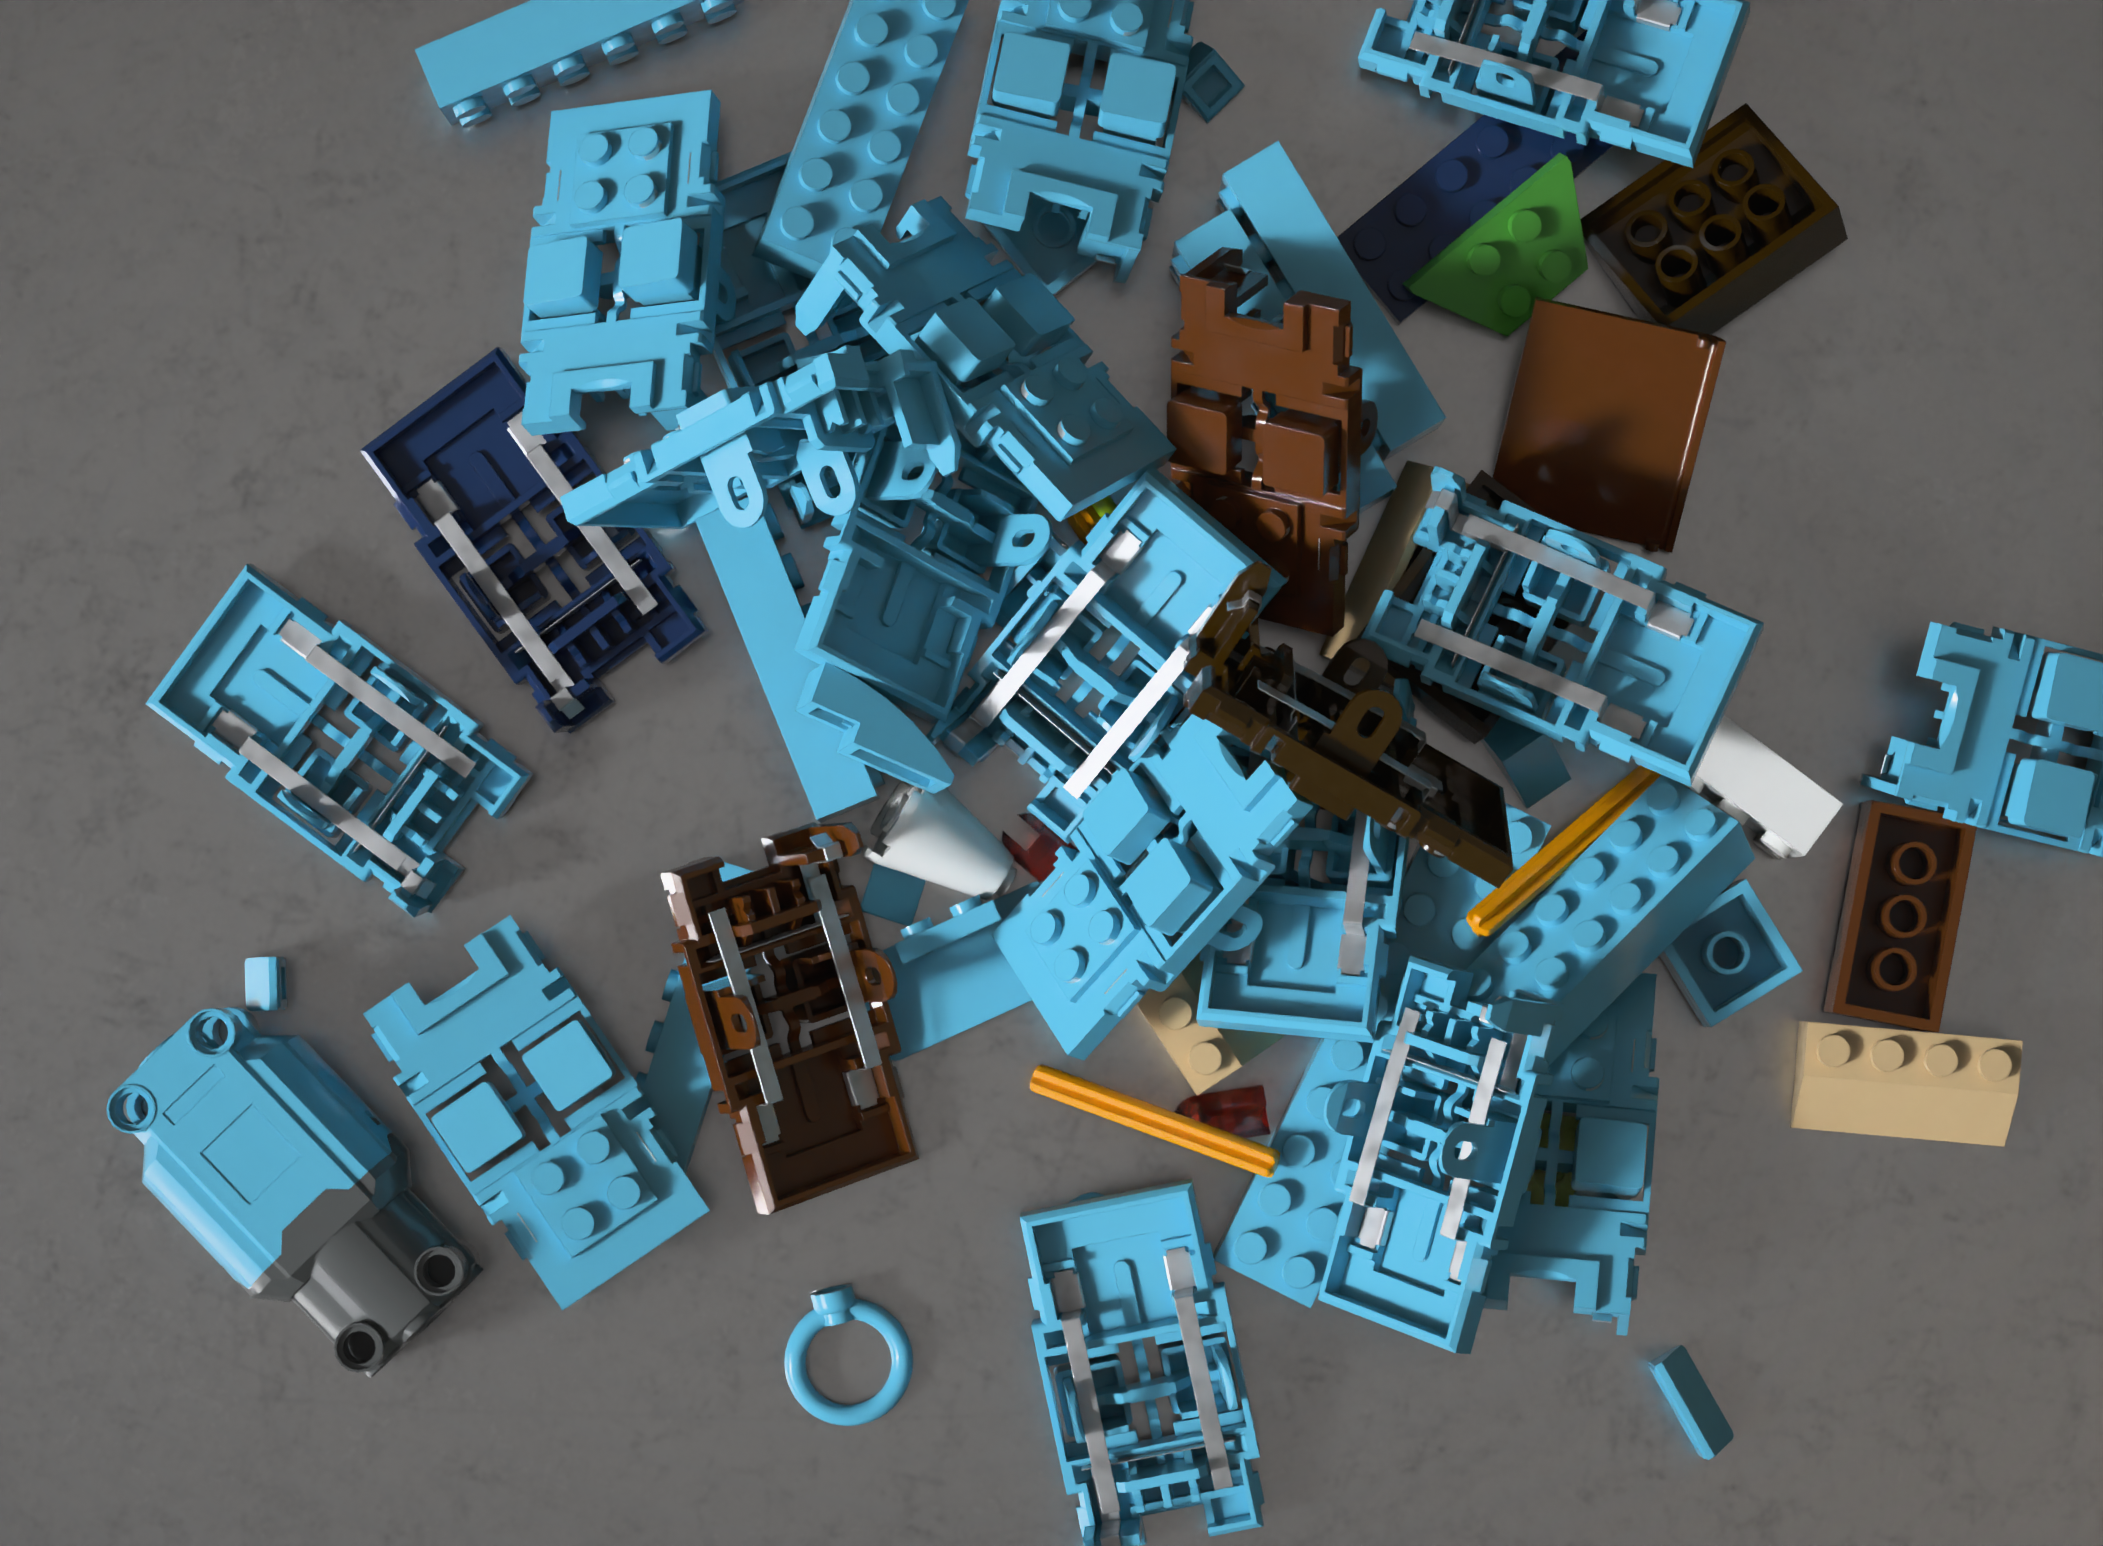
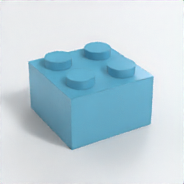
M1740 879L1730 884L1659 955L1703 1027H1713L1803 971L1747 879Z

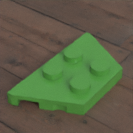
M1558 153L1402 284L1405 289L1500 334L1509 336L1531 317L1536 297L1552 300L1589 269L1572 165L1568 157Z

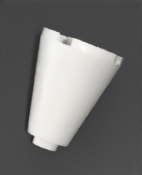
M900 781L870 829V833L878 837L874 849L864 844L862 851L863 857L872 863L971 896L979 895L980 899L988 900L994 893L1002 896L1010 887L1017 873V869L1011 866L1014 855L946 788L932 794L916 786H909L903 781Z

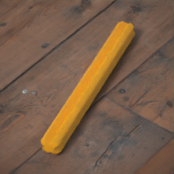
M1641 765L1634 769L1506 879L1499 889L1496 888L1468 912L1466 921L1472 927L1473 932L1479 937H1487L1497 931L1556 880L1661 774Z
M1038 1065L1031 1078L1030 1089L1035 1093L1261 1176L1272 1177L1278 1167L1280 1152L1276 1149L1049 1066Z

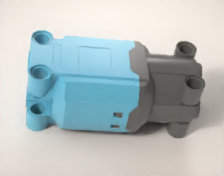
M228 1007L223 1009L209 1008L199 1011L175 1034L156 1047L142 1061L139 1068L108 1099L107 1116L113 1127L120 1132L134 1134L144 1144L142 1183L251 1298L281 1302L293 1301L334 1344L336 1359L348 1371L364 1372L369 1378H372L410 1341L424 1331L484 1270L480 1266L479 1253L475 1247L466 1240L457 1239L410 1190L412 1187L410 1150L301 1035H261L257 1020L246 1009ZM222 1021H224L228 1029L225 1043L222 1042L219 1036V1027ZM143 1097L148 1104L147 1116L144 1115L141 1108ZM126 1098H127V1103H126L127 1115H128V1117L130 1118L131 1121H129V1120L126 1118V1116L124 1115V1111H123V1105H124V1101L126 1100Z

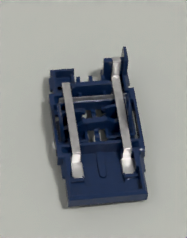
M496 347L363 447L360 452L395 498L396 502L393 505L412 530L417 529L422 535V538L414 543L415 547L516 685H522L526 681L529 682L534 689L532 695L538 702L535 708L554 733L568 732L571 734L595 715L616 702L600 680L612 668L647 643L656 653L655 657L661 664L668 663L709 630L701 619L696 616L695 613L699 610L681 585L674 586L675 584L669 575L676 570V567L661 553L663 551L647 528L576 526L567 522L560 497L574 490V486L593 472L597 477L607 473L589 448L583 446L579 441V435L576 431L531 436L521 425L527 381L504 349ZM558 499L561 505L546 516L547 523L557 536L545 544L521 510L531 503L536 512L540 513ZM511 517L536 550V552L525 559L514 544L508 543L486 560L482 558L483 554L509 536L502 524ZM638 532L640 537H638L636 540H634L632 543H630L628 546H626L619 552L618 550L622 548L624 545H626L628 542L633 540L637 536ZM566 550L569 551L584 571H590L602 561L604 562L585 577L591 587L582 594L555 559ZM547 565L569 594L572 601L562 608L557 600H554L527 620L526 617L551 599V593L536 574L537 571ZM465 568L469 572L459 576V583L491 628L498 634H503L509 629L512 630L511 633L499 642L452 579Z

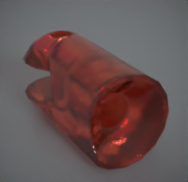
M1020 813L1017 815L1040 836L1027 851L1004 831H1002L1001 840L1003 845L1014 856L1015 862L1042 884L1055 869L1053 864L1058 860L1055 852L1061 845L1075 850L1078 849L1071 842L1067 844L1032 813Z
M1263 1084L1190 1096L1183 1099L1174 1111L1177 1114L1243 1138L1271 1134L1266 1113L1267 1104Z

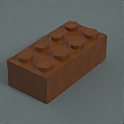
M1875 800L1862 802L1823 1012L1939 1033L1977 827L1942 818L1943 813Z

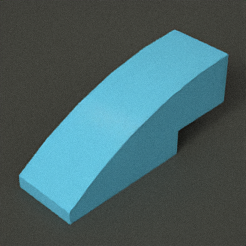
M827 662L809 672L795 712L844 732L837 753L932 794L952 784L955 775L936 747L914 722L886 697L858 678Z

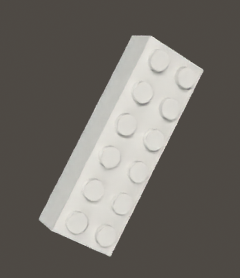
M1592 615L1585 627L1569 623L1565 628L1566 631L1592 644L1598 632L1589 629L1593 619ZM1558 640L1548 651V653L1564 660L1567 668L1564 678L1573 660L1584 664L1588 655ZM1726 715L1721 720L1691 787L1683 784L1693 792L1698 794L1702 792L1714 801L1713 805L1739 821L1741 826L1745 824L1757 833L1753 842L1777 860L1780 857L1786 859L1787 857L1805 856L1843 806L1842 802Z

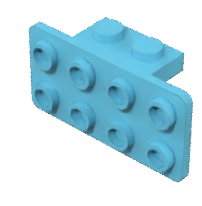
M1030 883L982 904L979 895L974 896L949 908L953 918L936 926H933L930 917L900 930L904 938L903 941L882 950L892 963L897 979L896 996L888 1000V1004L901 1046V1052L890 1056L891 1060L899 1061L1032 1000L991 934L1027 894L1032 895L1042 883ZM866 1002V1009L870 1010L869 1002Z

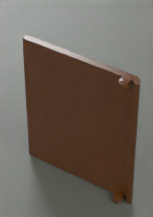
M1536 297L1492 478L1543 516L1575 530L1642 544L1650 552H1658L1660 548L1672 553L1726 341L1710 334Z

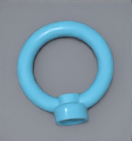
M852 1284L831 1286L811 1293L814 1309L807 1313L796 1325L790 1335L785 1351V1374L791 1392L805 1410L816 1418L830 1424L856 1426L882 1417L893 1409L903 1397L912 1375L913 1353L904 1328L883 1307L867 1300L855 1299ZM858 1320L873 1326L887 1341L892 1359L890 1375L884 1387L871 1399L852 1405L835 1403L823 1397L813 1387L806 1369L807 1351L815 1335L824 1327Z

